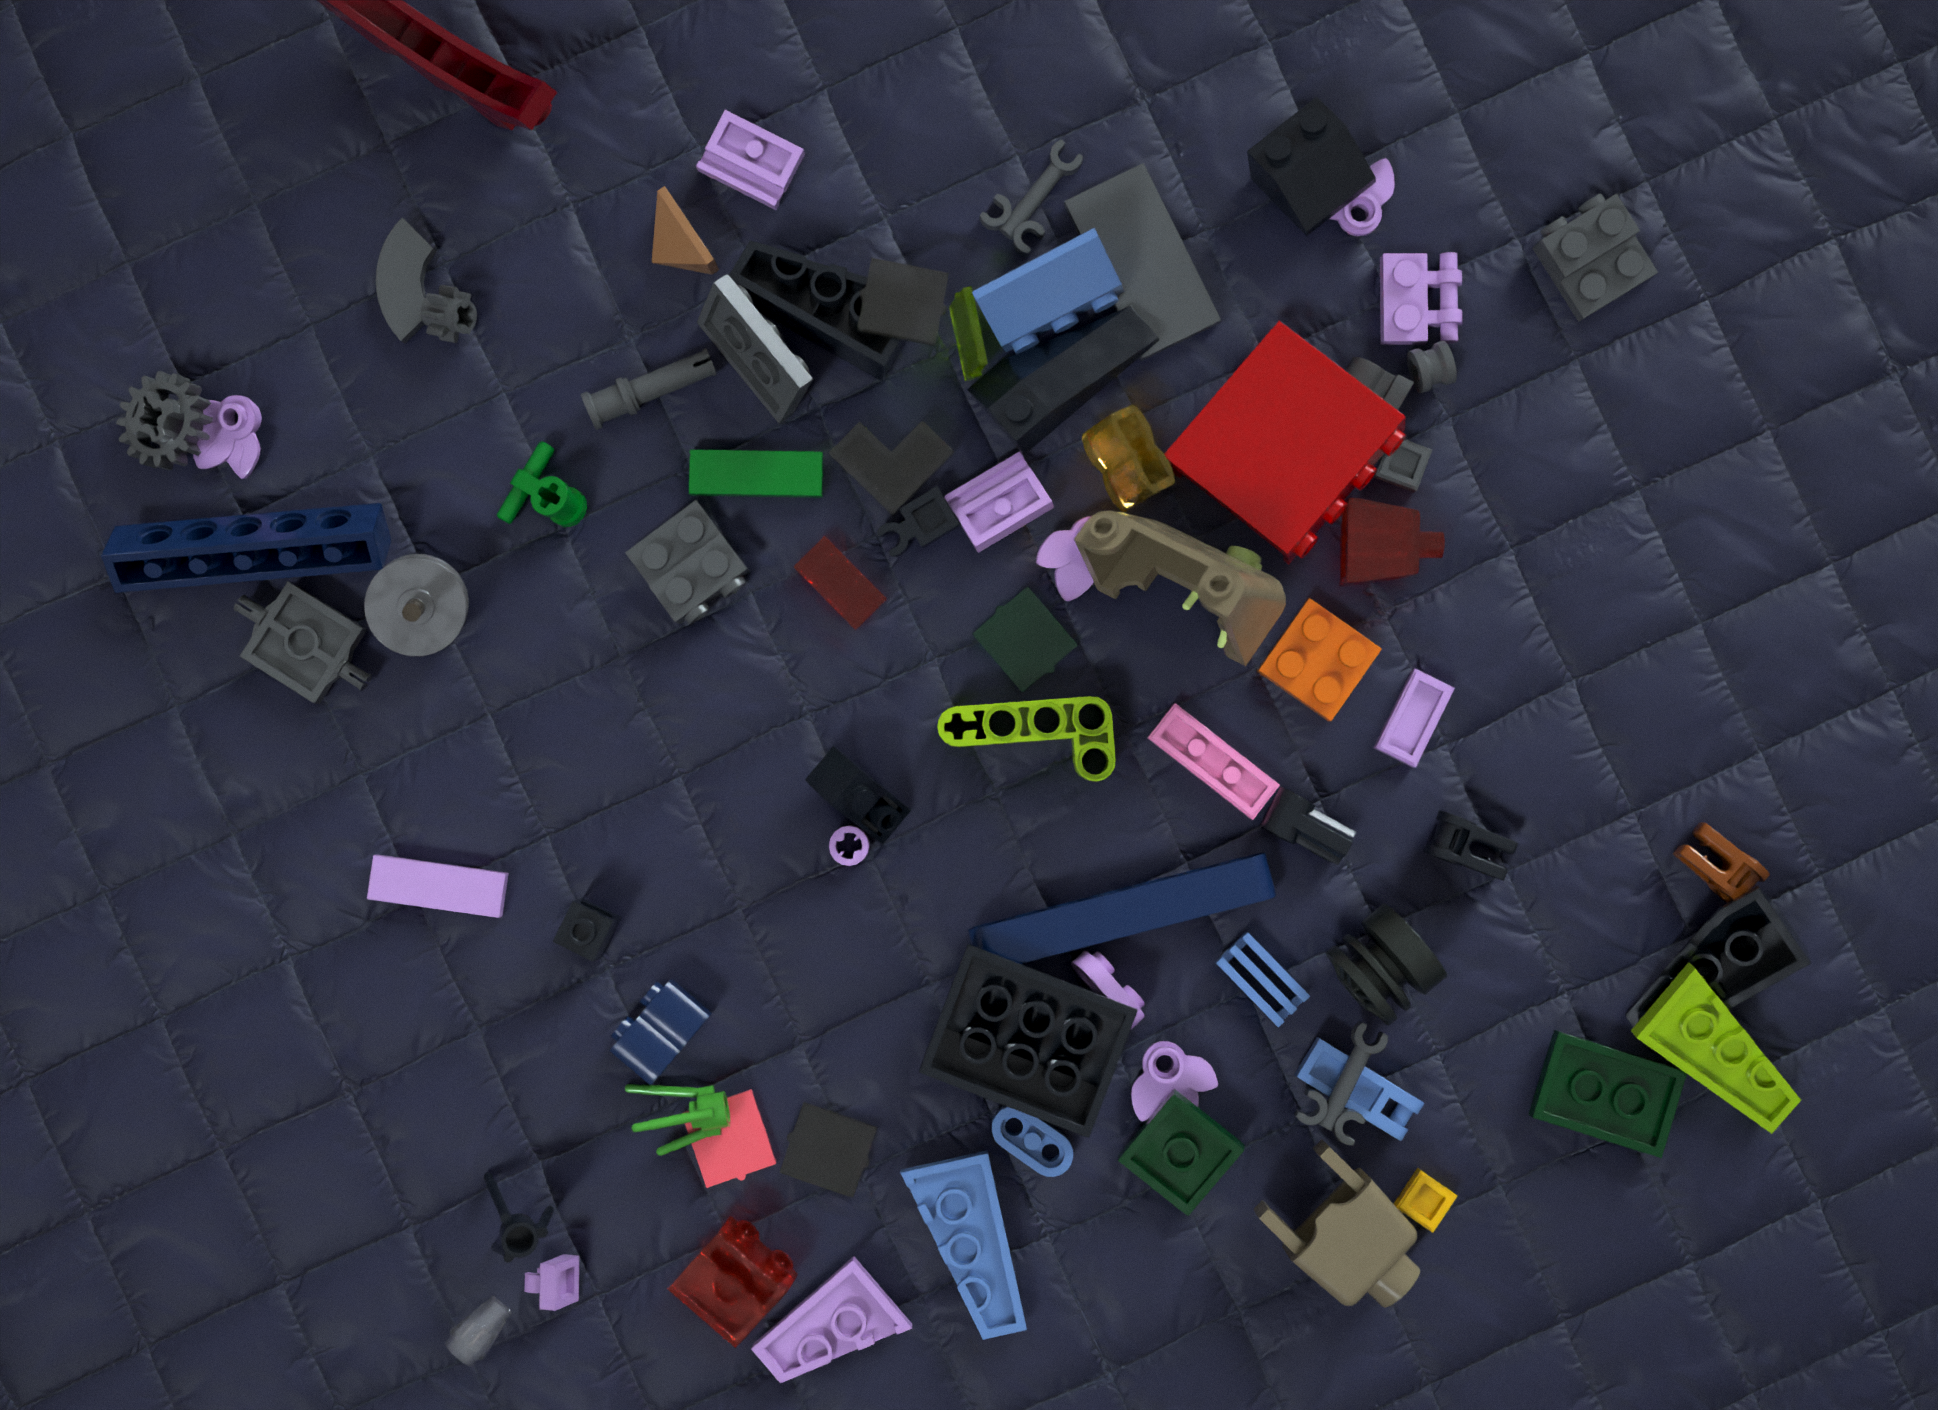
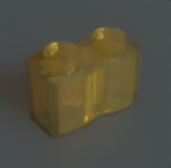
M1130 405L1110 414L1082 434V442L1087 456L1092 464L1103 473L1106 491L1112 502L1123 513L1148 501L1175 484L1172 467L1164 453L1154 444L1150 425L1136 406Z

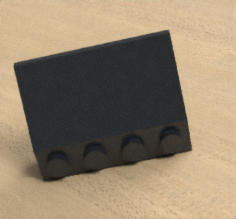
M968 944L924 1053L919 1073L1089 1138L1138 1009Z

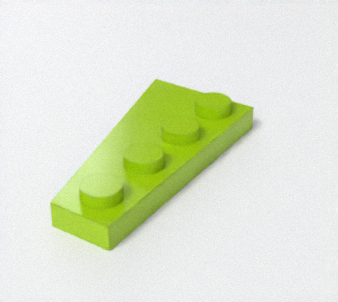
M1690 962L1687 963L1631 1030L1637 1039L1771 1134L1801 1101Z

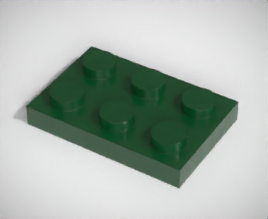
M1554 1030L1528 1115L1541 1121L1662 1158L1687 1073L1678 1068Z

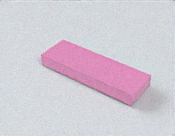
M1176 703L1171 706L1147 737L1152 743L1251 820L1257 816L1280 786L1275 780Z

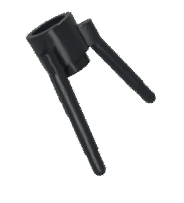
M485 1173L484 1180L502 1222L499 1229L501 1243H493L491 1249L495 1253L502 1255L507 1263L512 1262L514 1257L521 1258L530 1255L537 1247L538 1238L547 1236V1226L552 1218L554 1208L547 1206L538 1223H534L533 1219L522 1213L512 1215L492 1174Z

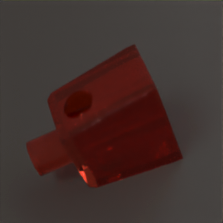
M1349 497L1345 500L1348 505L1341 515L1339 586H1353L1412 577L1419 572V558L1443 557L1445 547L1444 533L1420 531V511L1360 498Z

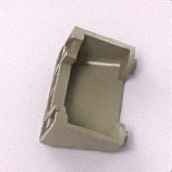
M1110 510L1101 511L1092 515L1074 538L1097 590L1115 600L1120 594V589L1126 586L1138 585L1140 589L1146 591L1158 574L1196 592L1202 606L1220 616L1217 620L1219 628L1227 634V642L1224 646L1226 657L1244 666L1248 664L1282 614L1286 605L1283 587L1275 577L1161 521Z

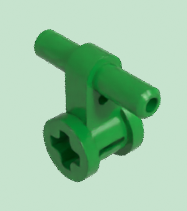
M543 441L539 442L523 470L518 468L510 482L513 487L497 512L499 519L508 524L513 523L529 495L531 496V504L535 511L545 517H550L553 522L560 526L571 527L578 524L584 518L587 511V501L579 490L569 487L566 482L555 476H548L539 480L540 475L555 452L552 446Z

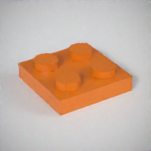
M1308 598L1259 666L1257 672L1330 722L1382 648L1311 598Z

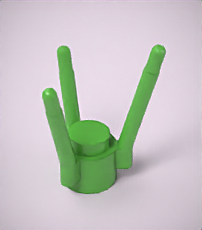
M627 1084L625 1086L627 1093L697 1098V1101L689 1102V1112L652 1119L632 1125L633 1132L655 1130L690 1122L693 1129L701 1127V1129L657 1148L656 1153L659 1156L676 1151L706 1137L722 1135L721 1128L730 1127V1110L725 1091L715 1093L714 1085L700 1088L647 1084Z

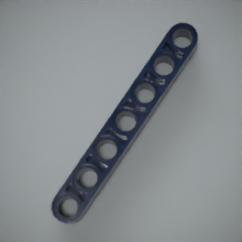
M1262 852L969 928L968 933L971 945L1022 964L1265 901L1277 895L1266 853Z

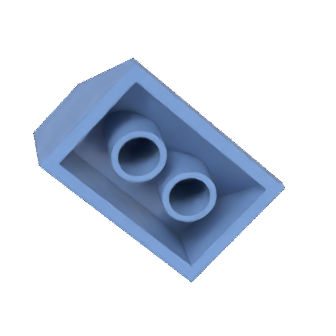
M1095 228L972 291L1000 346L1005 352L1014 349L1015 353L1018 354L1038 344L1037 336L1051 329L1055 333H1060L1071 328L1079 322L1078 315L1092 308L1095 313H1098L1113 306L1119 301L1117 295L1123 293L1124 289Z

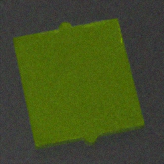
M972 286L964 287L960 292H956L955 299L949 306L964 381L973 380L975 377L981 376V370L988 364Z

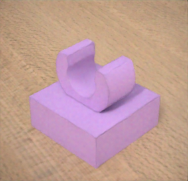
M563 1254L540 1263L537 1273H525L524 1292L540 1293L539 1309L556 1311L579 1301V1256Z

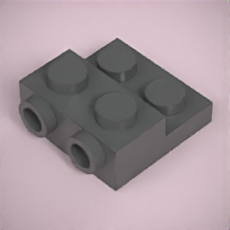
M1601 193L1578 207L1581 216L1569 223L1564 216L1555 220L1540 231L1544 238L1532 248L1578 322L1658 273L1635 236L1640 232V229L1617 193L1605 200Z
M697 500L625 552L649 584L651 591L678 624L687 621L691 625L700 620L711 610L707 605L721 594L724 598L735 594L747 583L743 577L750 573L749 569Z

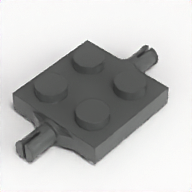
M287 581L277 599L265 608L248 598L245 594L237 600L242 604L235 603L234 611L255 622L252 637L240 657L312 703L320 704L332 684L340 678L359 688L360 691H363L368 686L365 682L371 681V674L351 663L353 652L367 629L295 583Z

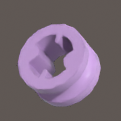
M851 825L836 830L829 842L830 854L834 860L846 866L856 865L864 860L870 847L869 838L866 833L859 827ZM846 833H854L856 835L854 840L856 841L860 838L862 842V849L854 851L853 858L842 856L845 851L843 850L839 853L837 849V842L845 840Z

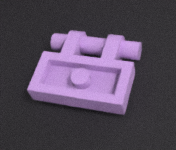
M1427 253L1382 254L1380 257L1381 345H1424L1428 342V327H1440V341L1444 340L1447 344L1458 342V326L1462 325V310L1458 309V286L1462 285V270L1457 269V253H1441L1440 270L1427 271ZM1428 288H1440V310H1428Z

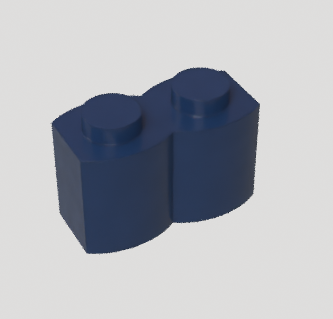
M673 979L669 980L664 986L657 981L641 999L640 1002L646 1008L634 1021L630 1016H627L611 1035L617 1042L610 1049V1052L649 1085H652L712 1014Z

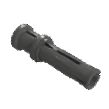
M705 348L701 352L628 381L627 377L615 379V385L593 394L587 391L583 392L581 397L595 429L599 430L603 428V423L626 413L631 416L637 414V411L641 410L639 405L712 375L715 376L717 373Z

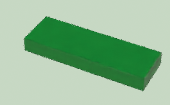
M690 450L689 494L691 496L823 498V452Z

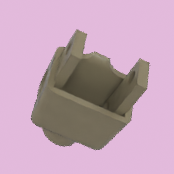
M1321 1139L1312 1149L1344 1181L1295 1231L1263 1200L1253 1210L1258 1218L1284 1243L1282 1248L1290 1260L1341 1304L1353 1306L1368 1293L1379 1305L1384 1308L1389 1307L1399 1301L1411 1289L1419 1277L1420 1268L1405 1254L1415 1244L1417 1231L1361 1168L1353 1170Z

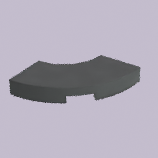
M402 217L388 234L382 246L376 268V292L387 324L399 340L406 344L425 325L420 313L422 302L426 298L424 279L427 266L436 254V251Z

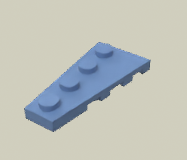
M988 1150L901 1169L900 1173L918 1205L917 1208L957 1284V1288L982 1339L985 1340L1027 1330Z

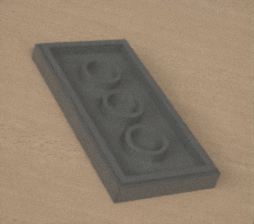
M1144 163L1064 201V207L1079 236L1095 228L1123 286L1124 292L1117 295L1119 301L1113 305L1116 312L1131 306L1159 337V341L1139 357L1140 361L1172 347L1173 344L1176 345L1221 322V318Z

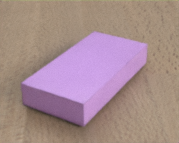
M1412 669L1373 748L1412 768H1416L1455 688L1417 669Z

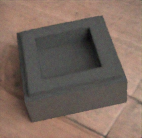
M1405 439L1392 456L1389 457L1384 453L1379 459L1374 478L1414 493L1418 490L1432 449Z

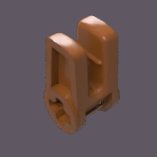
M1704 822L1696 825L1692 835L1700 841V846L1707 847L1721 859L1723 863L1722 868L1716 867L1707 859V855L1700 854L1690 845L1683 844L1673 853L1676 858L1705 881L1709 888L1727 903L1752 890L1758 881L1764 882L1770 875L1767 869L1757 860L1739 850Z

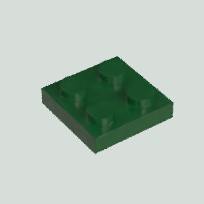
M1173 1089L1119 1153L1118 1161L1189 1216L1244 1152L1245 1144L1181 1093Z

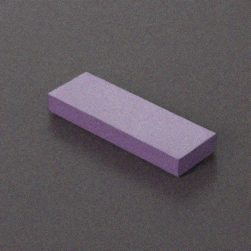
M373 855L367 899L500 918L503 915L509 873L385 855Z

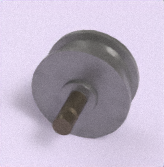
M426 554L405 555L389 562L372 579L364 602L366 620L374 636L390 650L407 656L430 655L447 647L460 633L469 608L468 592L458 572L445 561Z

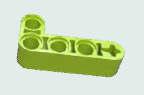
M1087 696L955 706L944 711L938 720L937 729L939 736L950 746L968 747L1071 739L1074 768L1083 779L1088 781L1104 780L1111 775L1115 768L1116 758L1112 713L1109 705L1099 697ZM1084 705H1095L1102 711L1103 720L1097 729L1089 730L1080 724L1078 718L1079 711ZM1041 708H1050L1058 715V726L1051 733H1042L1035 727L1034 715ZM998 711L1008 712L1012 715L1015 722L1012 733L1004 737L995 735L989 727L990 717ZM974 712H984L982 728L986 736L985 739L975 738L977 730L964 731L963 739L955 740L952 732H945V724L952 722V715H961L963 722H976ZM1092 748L1102 751L1106 758L1104 770L1095 775L1086 772L1082 765L1084 753Z

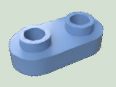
M1005 1105L994 1114L992 1134L998 1145L1043 1176L1055 1177L1068 1170L1073 1160V1149L1070 1140L1064 1133L1046 1121ZM1011 1118H1017L1022 1122V1128L1016 1133H1011L1005 1127L1006 1122ZM1047 1144H1054L1058 1147L1059 1152L1056 1157L1049 1159L1042 1155L1043 1147Z

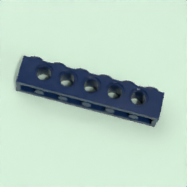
M374 503L115 526L101 558L114 592L121 593L381 570L385 565L391 544V536L382 504Z

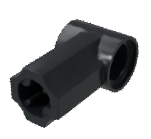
M1280 787L1259 826L1294 845L1297 843L1326 861L1338 865L1349 851L1356 832L1314 809L1315 805L1303 797Z

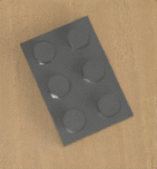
M726 274L713 283L697 324L780 424L793 415L813 378L810 376L809 369L804 360L798 355H793L781 340L777 327L771 321L765 320L754 307L747 290L741 285H736L732 278Z

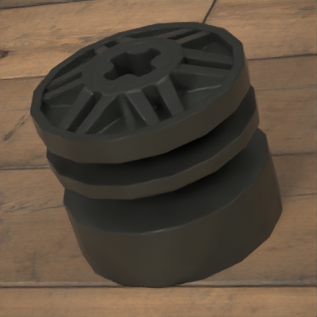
M1383 903L1361 922L1365 933L1371 940L1367 945L1364 946L1355 937L1347 934L1342 939L1354 955L1349 959L1336 946H1332L1325 953L1335 969L1337 978L1351 996L1366 1011L1376 1015L1389 1026L1397 1019V1016L1386 1000L1391 998L1400 1008L1407 1011L1411 1008V1004L1402 989L1406 983L1418 992L1426 995L1447 977V972L1434 953L1408 923L1391 907Z

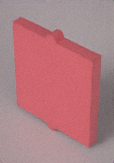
M752 1089L727 1097L731 1124L730 1127L721 1128L722 1135L706 1137L692 1143L706 1188L734 1178L742 1181L746 1178L747 1174L777 1163ZM691 1122L685 1123L688 1134L701 1129V1127L693 1129Z

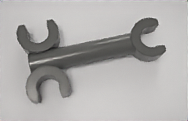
M1062 139L1052 146L1050 165L1013 211L1011 210L1009 200L1003 195L996 194L993 202L1003 210L1002 216L991 218L985 212L980 214L979 220L981 224L989 230H999L1008 239H1013V246L1021 256L1028 257L1031 254V248L1022 242L1021 238L1024 234L1033 233L1041 240L1045 236V230L1038 222L1027 220L1062 176L1073 175L1081 168L1083 156L1080 153L1070 163H1063L1059 159V154L1065 148V142Z
M1358 1021L1352 1029L1351 1038L1355 1046L1328 1101L1326 1102V1099L1318 1091L1306 1089L1304 1094L1317 1102L1316 1110L1312 1114H1304L1297 1109L1294 1112L1297 1119L1306 1125L1319 1124L1333 1131L1334 1136L1345 1145H1354L1355 1140L1343 1133V1124L1347 1120H1356L1364 1125L1366 1119L1359 1112L1353 1109H1344L1370 1055L1381 1052L1388 1043V1035L1381 1031L1373 1043H1364L1362 1036L1367 1024Z

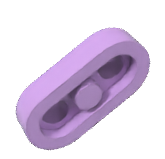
M1083 951L1071 962L1074 971L1092 992L1138 1009L1130 1030L1145 1017L1141 1010L1145 1005L1142 998L1130 986L1121 987L1111 975L1115 969L1101 953L1096 951L1091 955L1089 952Z

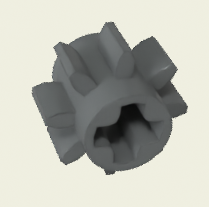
M443 284L439 287V295L427 293L420 311L423 323L428 326L426 333L438 336L440 340L453 343L458 342L459 333L470 334L477 320L476 308L470 301L471 294L460 292L458 287Z

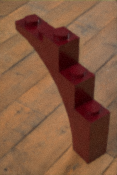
M317 0L381 51L397 55L439 89L455 93L496 126L513 130L515 126L533 130L535 126L540 125L546 120L552 110L551 101L557 94V91L543 80L528 76L481 52L430 20L403 0Z

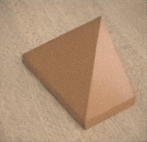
M665 186L657 191L652 263L713 275L719 271L714 258Z

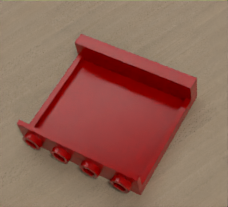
M1278 321L1164 453L1163 458L1168 470L1179 478L1184 475L1280 551L1283 554V560L1289 565L1296 556L1302 559L1312 550L1319 539L1315 534L1326 521L1332 525L1342 515L1348 505L1344 500L1356 487L1361 491L1366 487L1377 472L1374 465L1385 453L1390 457L1401 446L1406 438V434L1403 433L1406 416L1281 321Z

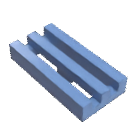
M1247 931L1215 961L1277 1027L1285 1022L1284 1019L1289 1014L1292 1015L1297 1010V1007L1310 997ZM1246 944L1295 994L1290 1000L1241 951ZM1235 957L1283 1007L1275 1012L1228 962Z

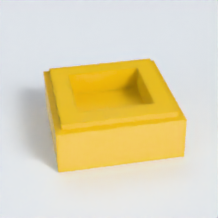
M1417 1168L1393 1204L1401 1212L1433 1233L1457 1198V1195Z

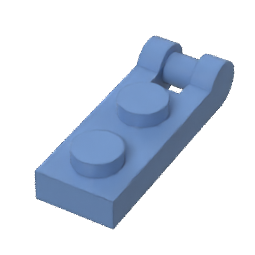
M1317 1037L1294 1075L1330 1097L1349 1056ZM1365 1066L1345 1107L1359 1112L1367 1121L1402 1141L1408 1131L1405 1128L1413 1113L1418 1115L1424 1102ZM1389 1098L1398 1102L1390 1117L1381 1113Z

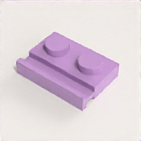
M724 110L705 147L706 151L701 161H698L696 168L699 172L777 210L779 201L789 187L805 152L803 148Z
M1020 451L944 496L978 553L1054 508L1052 500L1024 460Z

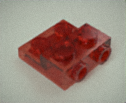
M730 1216L673 1281L668 1290L736 1348L788 1292L798 1273L793 1270V1262L785 1252L777 1249L771 1251L759 1240V1232L753 1224L746 1220L736 1221Z

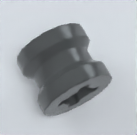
M1444 340L1433 343L1431 349L1425 351L1419 348L1408 351L1407 364L1410 377L1419 393L1430 391L1434 384L1449 385L1456 383L1457 371L1454 357Z

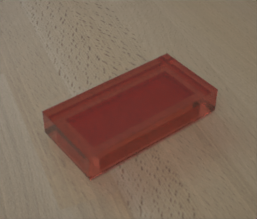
M826 536L793 566L855 630L863 625L887 601V598Z

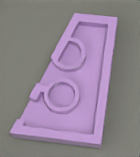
M853 1256L752 1345L751 1350L780 1383H783L826 1365L832 1359L856 1349L862 1350L874 1345L875 1341L892 1334H900L912 1329V1323L855 1256Z

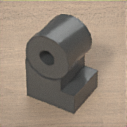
M1352 357L1345 370L1397 410L1414 383L1399 374L1394 376L1375 363L1360 357Z

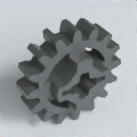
M158 371L155 379L148 376L141 377L143 388L137 389L131 386L128 389L133 397L131 402H121L119 405L123 410L127 411L126 417L116 421L117 425L126 427V432L119 437V441L130 445L127 451L128 456L139 459L140 464L168 471L172 470L174 463L181 466L188 465L186 454L191 453L199 456L201 451L197 446V442L199 439L209 440L210 438L203 431L204 425L213 422V417L203 414V410L211 404L210 400L199 396L202 392L200 386L191 383L190 379L173 373L170 375ZM169 394H176L179 399H171ZM150 443L160 444L161 448L155 449Z

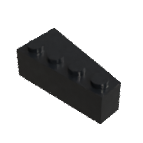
M751 240L729 274L736 285H741L747 290L758 312L882 382L926 310L929 293L914 287L911 290L891 284L892 281L874 276L872 279L848 272L847 268L835 264L827 266L807 260L806 256Z

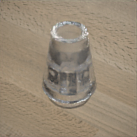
M491 1296L487 1302H484L449 1330L451 1336L445 1342L446 1347L454 1356L468 1366H472L477 1360L483 1361L512 1312L498 1298Z

